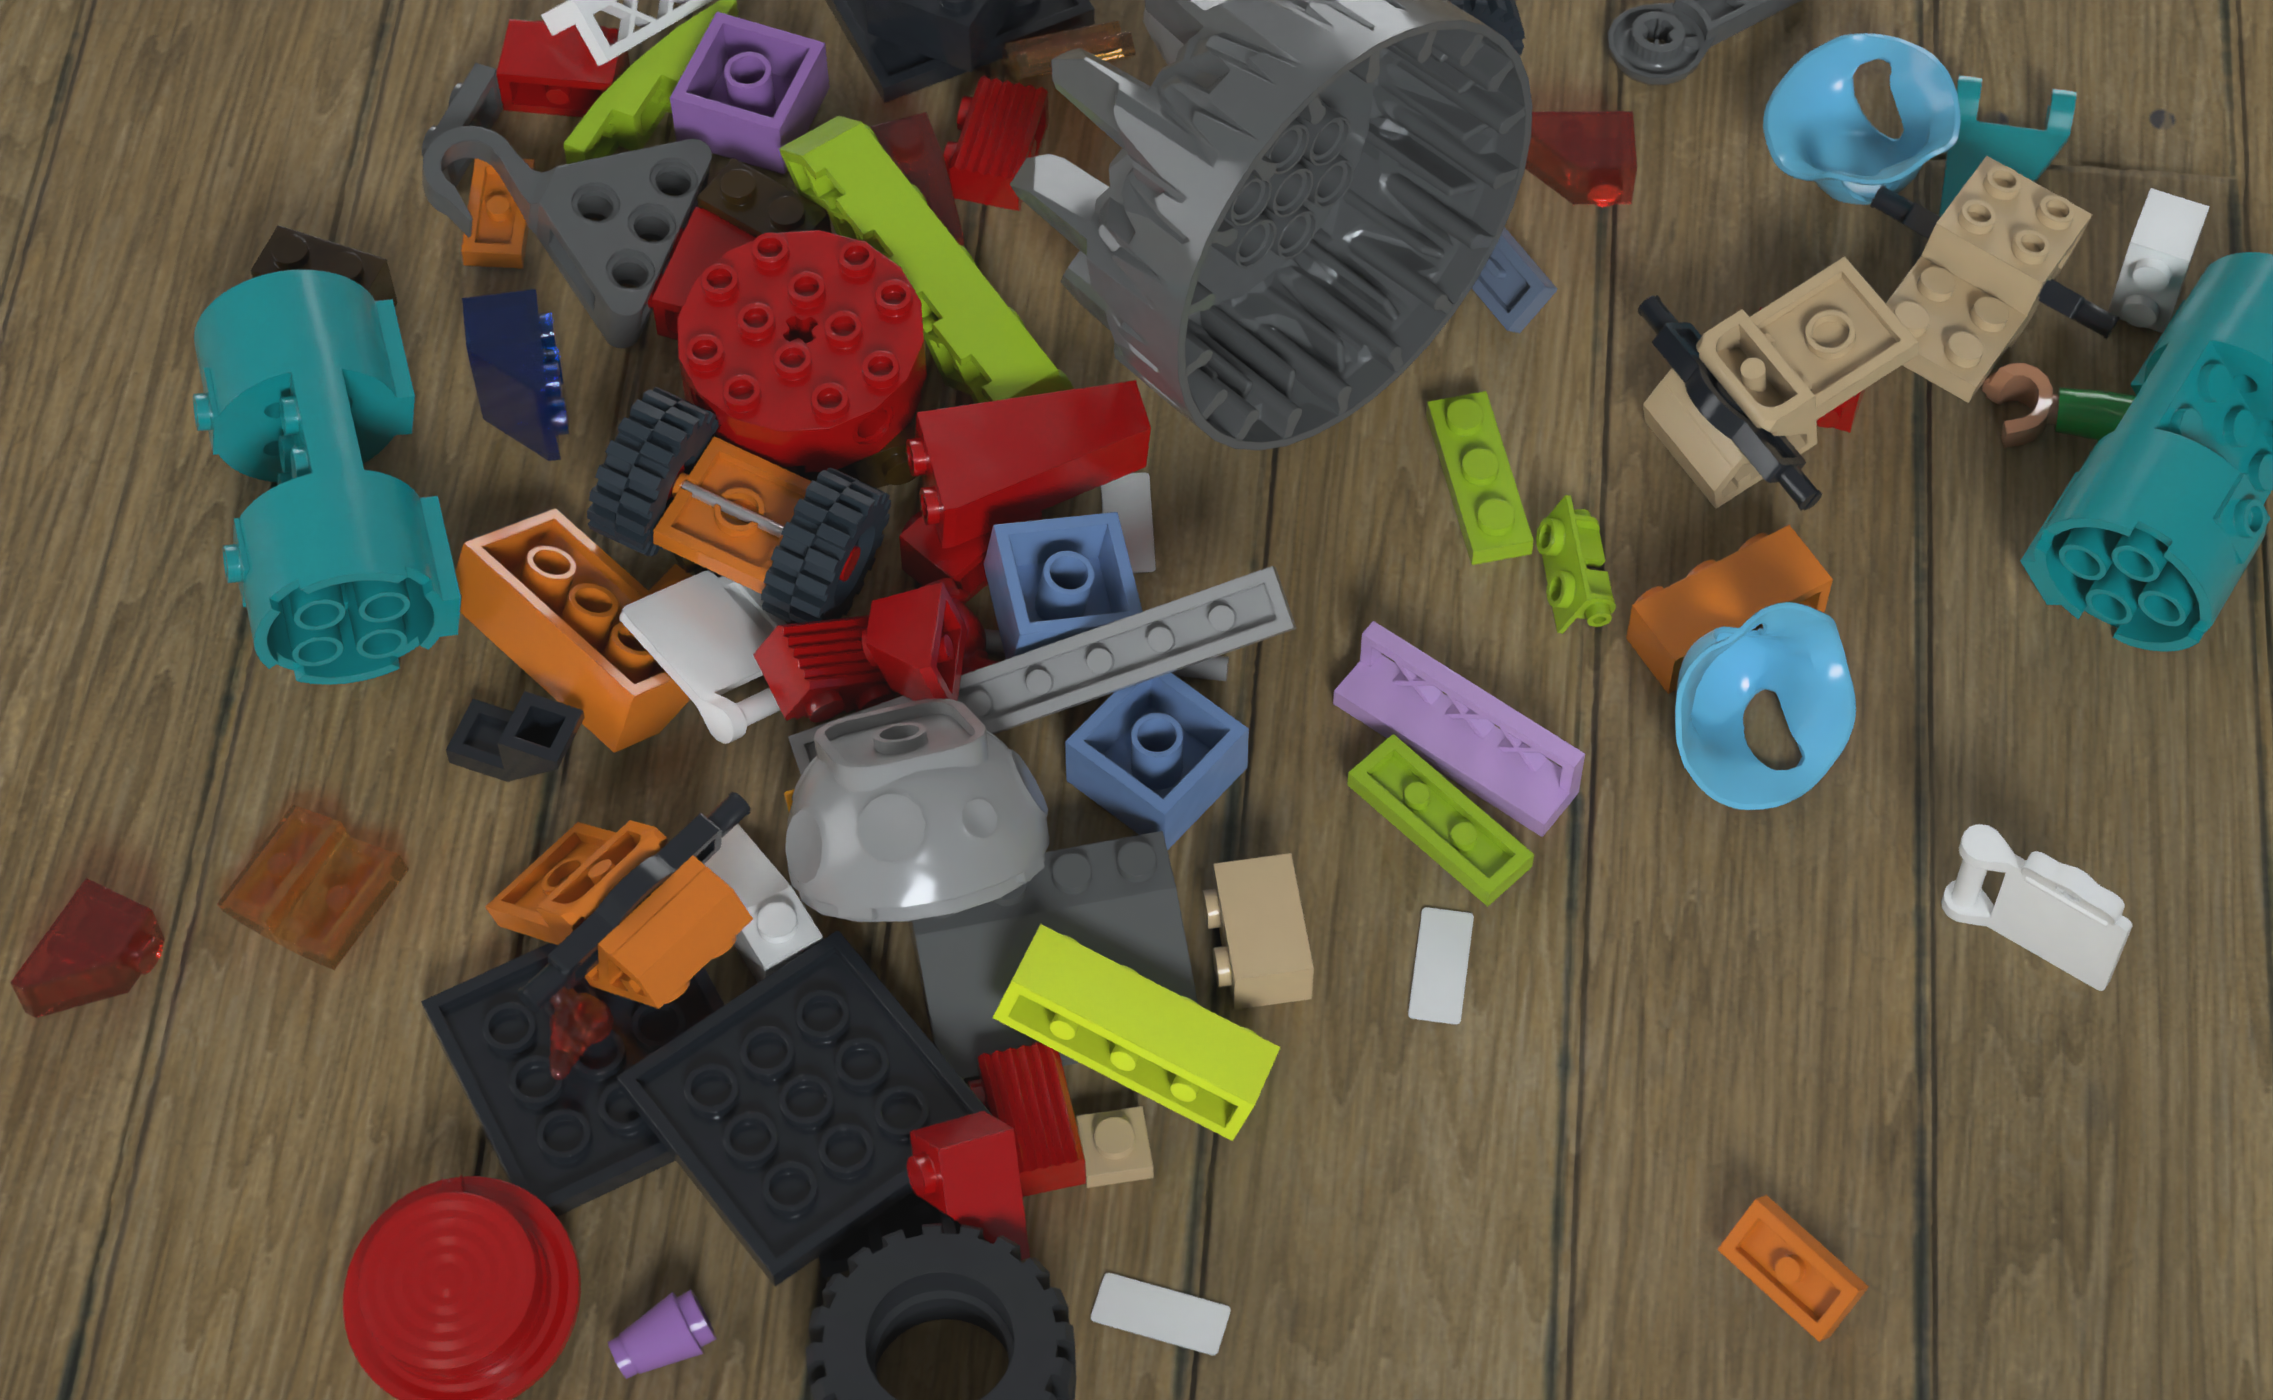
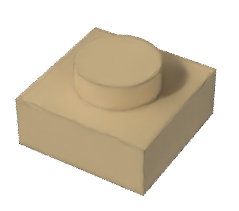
M1143 1106L1076 1116V1124L1085 1157L1087 1188L1153 1178V1161Z

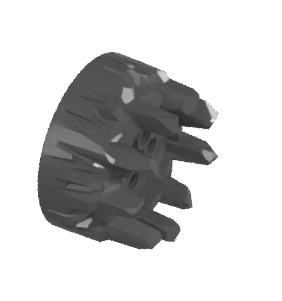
M1144 0L1147 12L1184 44L1178 52L1176 61L1163 67L1151 86L1081 48L1069 50L1051 59L1052 80L1055 88L1122 147L1109 164L1110 187L1065 158L1052 154L1026 158L1010 186L1022 201L1080 250L1063 274L1061 283L1086 310L1111 331L1114 338L1115 358L1213 440L1234 449L1259 451L1285 447L1313 437L1349 417L1396 380L1431 344L1457 311L1477 281L1497 245L1514 206L1529 151L1533 107L1529 78L1520 55L1504 36L1447 0Z

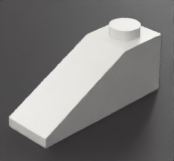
M737 824L722 838L721 848L704 865L735 891L753 918L736 935L737 939L734 945L758 983L822 941L823 936L792 886L741 826Z

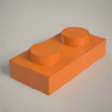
M475 158L468 202V211L473 218L472 235L468 237L464 233L461 249L463 265L523 269L529 231L528 225L496 170L487 162ZM523 159L532 170L536 171L534 159Z
M1767 1195L1754 1200L1717 1249L1818 1342L1830 1338L1869 1288L1866 1283Z

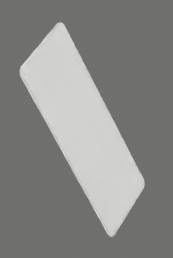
M1146 472L1131 473L1102 485V513L1118 512L1133 573L1155 571L1149 474Z
M1429 907L1422 909L1408 1016L1411 1019L1448 1024H1459L1461 1022L1474 920L1472 913Z
M1106 1273L1091 1313V1320L1209 1355H1216L1231 1309L1227 1305L1113 1273Z

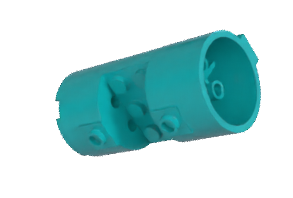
M2242 252L2230 254L2219 258L2206 268L2188 298L2182 301L2132 381L2131 387L2136 397L2115 431L2107 434L2097 442L2079 472H2076L2020 560L2047 605H2062L2078 620L2084 611L2118 628L2112 638L2126 645L2150 651L2169 652L2187 649L2199 643L2204 633L2215 622L2265 536L2266 526L2271 517L2265 509L2264 503L2271 491H2273V254Z
M287 270L269 273L244 281L222 293L201 314L194 331V345L203 393L193 394V410L197 431L208 430L213 455L219 454L227 465L244 475L259 480L277 482V486L255 499L244 510L240 518H234L233 544L223 545L222 547L227 583L238 582L242 604L243 607L247 608L256 654L268 669L277 664L294 670L296 681L310 684L333 685L354 683L400 669L398 658L419 645L429 650L439 637L458 635L461 594L438 496L420 498L413 488L400 479L381 472L364 470L363 464L380 453L394 436L412 434L415 394L393 299L375 301L371 294L357 282L335 273L318 270Z

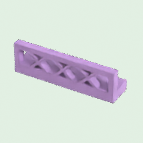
M1373 621L1362 633L1360 661L1334 690L1333 704L1387 739L1394 734L1434 769L1543 837L1579 793L1585 753Z

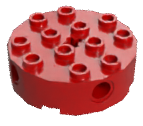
M821 230L761 234L754 241L727 251L713 265L707 267L694 281L677 317L678 357L685 400L716 415L715 419L718 420L719 427L715 434L718 435L719 439L773 464L783 467L804 466L805 473L821 472L823 470L827 471L828 468L838 470L880 452L911 423L921 400L920 392L927 378L921 300L901 267L864 241Z

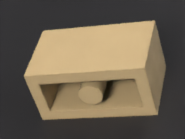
M1287 853L1214 863L1213 889L1202 890L1203 909L1207 929L1219 928L1222 947L1213 948L1215 976L1218 987H1230L1233 1009L1312 999L1314 967L1292 854Z

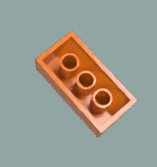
M556 508L463 543L455 569L461 594L460 613L556 701L583 710L585 718L582 724L612 752L616 753L659 734L691 700L619 619V615L626 605L652 593Z

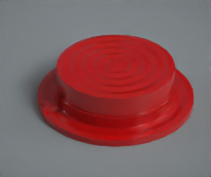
M463 1175L447 1179L442 1178V1180L424 1185L406 1194L393 1203L377 1218L361 1239L350 1262L343 1292V1317L349 1344L367 1375L381 1389L397 1400H511L532 1387L545 1375L563 1352L572 1334L581 1298L579 1261L571 1238L561 1221L548 1206L530 1192L496 1178Z

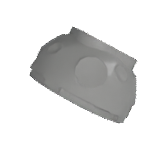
M952 699L912 701L831 721L817 729L814 736L817 756L807 766L793 792V803L787 819L785 851L791 886L799 891L800 899L803 903L820 914L857 922L911 921L953 914L1005 896L1030 881L1045 867V851L1050 841L1047 825L1048 808L1044 796L1019 754L1014 750L1008 749L999 738L988 732L986 726L964 703Z

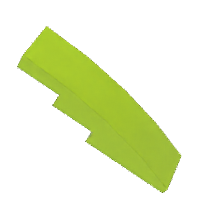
M719 0L679 25L638 58L596 100L563 143L567 164L613 155L618 146L631 151L643 149L666 112L672 114L670 96L716 12L738 17L737 1Z

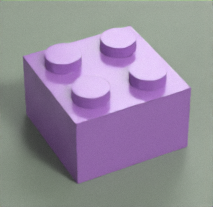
M716 12L670 96L676 142L692 138L699 139L705 142L714 154L731 159L735 158L744 163L785 174L788 168L779 148L806 134L830 88L825 43Z

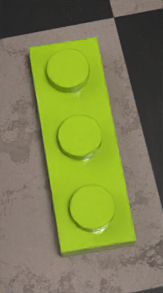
M1487 391L1428 401L1426 410L1427 421L1471 565L1532 554L1534 540Z
M1394 734L1348 772L1347 786L1487 907L1532 868L1534 854Z

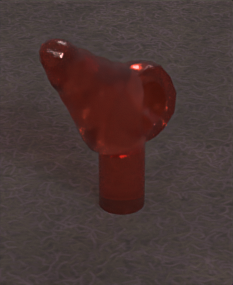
M565 986L550 999L555 1011L550 1020L551 1054L549 1062L551 1076L556 1080H562L569 1074L572 1067L590 1045L604 1040L611 1033L614 1022L610 1007L603 1000L587 993L577 994L574 988L568 990Z

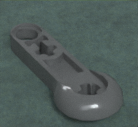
M1675 0L1674 3L1641 5L1624 11L1614 19L1608 31L1609 54L1620 71L1632 80L1647 85H1669L1683 80L1696 70L1710 47L1801 0ZM1654 38V43H1651L1646 39ZM1659 39L1665 41L1667 44L1659 45Z

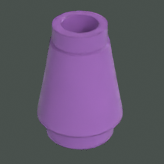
M690 1290L678 1297L674 1292L670 1293L622 1331L618 1337L608 1341V1346L622 1374L628 1379L637 1373L641 1374L704 1354L703 1346L716 1340L717 1337L698 1298Z

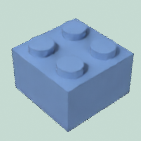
M1118 512L993 525L984 561V569L1006 659L1143 612Z
M1168 673L1114 692L1065 741L1066 781L1139 835L1163 831L1168 851L1247 769L1249 728L1173 673Z

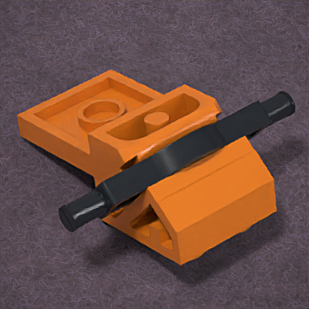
M730 792L729 796L710 814L705 816L703 813H700L668 844L667 837L656 827L629 820L618 832L580 822L572 826L485 906L498 926L558 945L549 954L548 965L522 989L517 991L521 1001L530 1010L538 1013L564 986L570 990L583 977L586 978L592 987L658 1009L664 1004L680 997L689 987L690 979L711 959L726 953L736 942V935L753 920L735 891L704 865L721 848L722 838L746 815L751 813L748 803L739 794Z

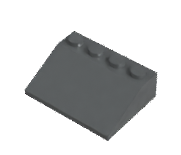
M1163 831L1045 852V867L1030 881L1005 896L957 913L908 921L933 1044L966 1084H968V1081L979 1079L977 1057L981 1054H992L996 1050L1004 1052L1010 1047L1018 1049L1022 1045L1031 1046L1038 1042L992 1017L1040 924L1059 934L1075 939L1079 944L1120 965L1130 967L1139 975L1180 996L1188 997L1198 1004L1176 884ZM1060 1053L1062 1066L1079 1063Z

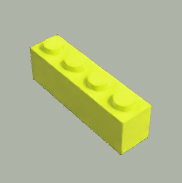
M1040 924L992 1017L1231 1141L1234 1140L1254 1108L1281 1048L1258 1036L1254 1031L1234 1024L1199 1006L1194 1000L1180 996L1139 975L1132 968L1120 965L1079 944L1075 939L1059 934Z

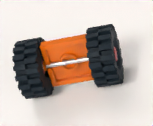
M654 387L653 391L647 390L643 394L642 401L637 399L631 407L629 418L624 417L619 424V433L615 441H610L605 451L608 455L604 464L598 467L595 476L598 482L591 489L589 501L593 502L587 510V519H590L588 523L589 528L646 556L656 555L659 548L662 550L666 549L761 594V600L764 601L762 604L763 610L791 624L842 618V614L847 615L852 607L854 596L856 594L859 595L865 584L863 580L867 571H871L876 560L874 558L875 552L881 546L885 534L882 531L887 526L890 514L887 513L891 507L890 495L833 468L821 471L816 482L810 481L719 439L718 435L715 434L719 424L718 420L715 419L716 415L660 388Z

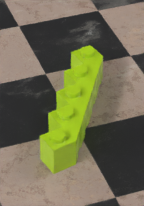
M837 116L779 148L798 193L826 209L837 235L864 241L901 267L921 300L924 339L946 386L971 395L974 404L1074 389L1069 378L1056 368L1026 330L1016 311L1007 306L980 272L967 249L958 244L931 210L921 191L909 182L882 148L875 133L868 125L857 120Z

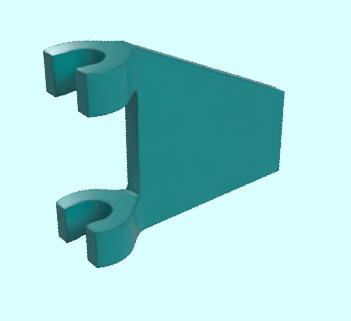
M1959 75L1956 91L1961 114L1960 130L1956 143L1947 151L1939 216L1943 215L1986 156L2036 183L2068 142L2077 92L2059 89L2052 90L2050 106L2048 105L2046 110L2044 130L1980 122L1976 117L1982 88V78Z

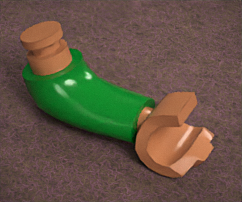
M2011 363L2000 367L1982 385V391L1987 394L1986 398L1994 403L2001 405L2008 401H2019L2026 404L2032 411L2025 417L2004 421L2001 433L2004 449L2034 441L2044 432L2047 424L2054 425V432L2099 441L2107 434L2115 431L2136 397L2135 395L2063 387H2059L2058 394H2053V387L2048 377L2039 368L2026 363Z

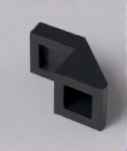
M524 691L514 712L472 699L446 748L449 763L506 782L557 770L585 718L584 711Z

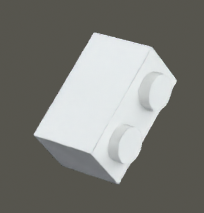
M2150 188L2127 250L2108 310L2109 313L2120 317L2121 320L2133 326L2164 332L2170 322L2183 287L2209 206Z

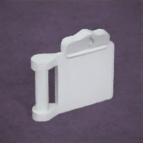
M703 571L626 605L622 609L619 619L697 706L712 736L717 741L728 744L741 738L746 733L747 726L780 711L770 688L738 703H734L721 695L763 675L753 654L777 625H786L783 619L762 609L764 601L761 600L760 593L724 576L718 578L711 571Z
M1981 824L1970 826L1964 832L1959 845V854L1963 860L1957 879L1947 885L1941 901L1942 909L1946 915L1956 922L1987 926L2089 986L2103 991L2112 978L2133 926L2132 922L2122 915L2125 908L2123 900L2115 893L2097 884L2081 869L2062 864L2038 851L2032 852L2026 861L2015 855L1996 829L1989 825ZM1987 870L2006 873L1995 905H1993L1982 890Z

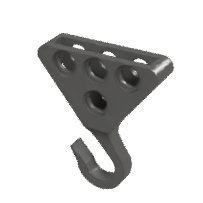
M462 126L452 128L438 135L427 147L423 158L422 185L425 196L436 210L448 216L468 237H471L473 218L455 186L443 175V171L452 162L463 158H476L490 164L507 187L520 209L528 228L537 236L608 344L616 348L633 346L639 340L653 310L648 307V300L660 274H664L670 261V253L682 228H686L695 207H698L697 196L708 186L712 159L710 147L705 142L692 138L557 166L550 171L541 173L532 170L515 152L507 140L492 130L477 126ZM665 193H673L679 196H669ZM587 218H597L602 221H591ZM651 238L657 240V242H649L643 239ZM631 284L636 286L637 288H626L621 285Z

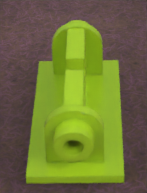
M1565 495L1550 514L1541 521L1536 535V545L1538 552L1542 554L1548 583L1546 590L1547 601L1553 609L1557 633L1561 634L1567 630L1576 618L1586 619L1587 624L1592 627L1607 625L1611 622V614L1616 609L1608 572L1587 569V566L1600 568L1605 562L1599 522L1586 509L1574 510L1571 495Z

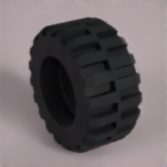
M942 1223L923 1224V1235L906 1239L902 1230L882 1237L883 1249L872 1254L869 1248L863 1247L848 1259L850 1275L846 1278L841 1274H834L822 1291L825 1307L820 1306L813 1309L808 1327L811 1345L806 1347L807 1372L813 1400H897L887 1393L878 1382L876 1366L881 1355L891 1342L906 1330L925 1322L942 1319L960 1320L977 1325L995 1336L1007 1350L1009 1363L1005 1375L996 1387L980 1400H1075L1077 1379L1074 1327L1069 1324V1308L1061 1289L1050 1288V1273L1037 1258H1029L1022 1263L1020 1245L1004 1236L998 1237L994 1244L984 1241L983 1228L963 1224L960 1234L943 1233Z

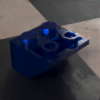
M536 289L462 298L466 349L483 420L548 461L561 460L558 435L570 434L566 401L565 398H562L561 385H564V372L560 348H557L553 313H541Z

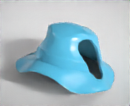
M1858 33L1839 36L1813 49L1787 72L1772 92L1766 105L1763 131L1773 161L1784 173L1796 179L1814 181L1825 193L1837 201L1869 205L1882 185L1898 194L1915 179L1925 162L1951 149L1959 136L1961 114L1958 94L1953 80L1944 65L1931 52L1900 38L1875 33ZM1876 59L1884 60L1890 64V89L1904 128L1899 139H1893L1882 134L1869 122L1862 112L1854 96L1853 76L1861 64Z
M1776 603L1756 612L1740 628L1723 626L1710 631L1694 642L1687 651L1677 680L1675 704L1676 743L1682 763L1692 779L1715 801L1741 810L1768 809L1787 804L1804 795L1825 776L1849 741L1856 718L1855 692L1839 632L1831 616L1799 603ZM1760 624L1763 625V628L1759 627L1758 630H1752ZM1766 689L1775 692L1778 696L1789 730L1795 738L1802 756L1795 768L1788 770L1771 769L1759 761L1748 747L1744 734L1743 716L1752 698L1762 690Z

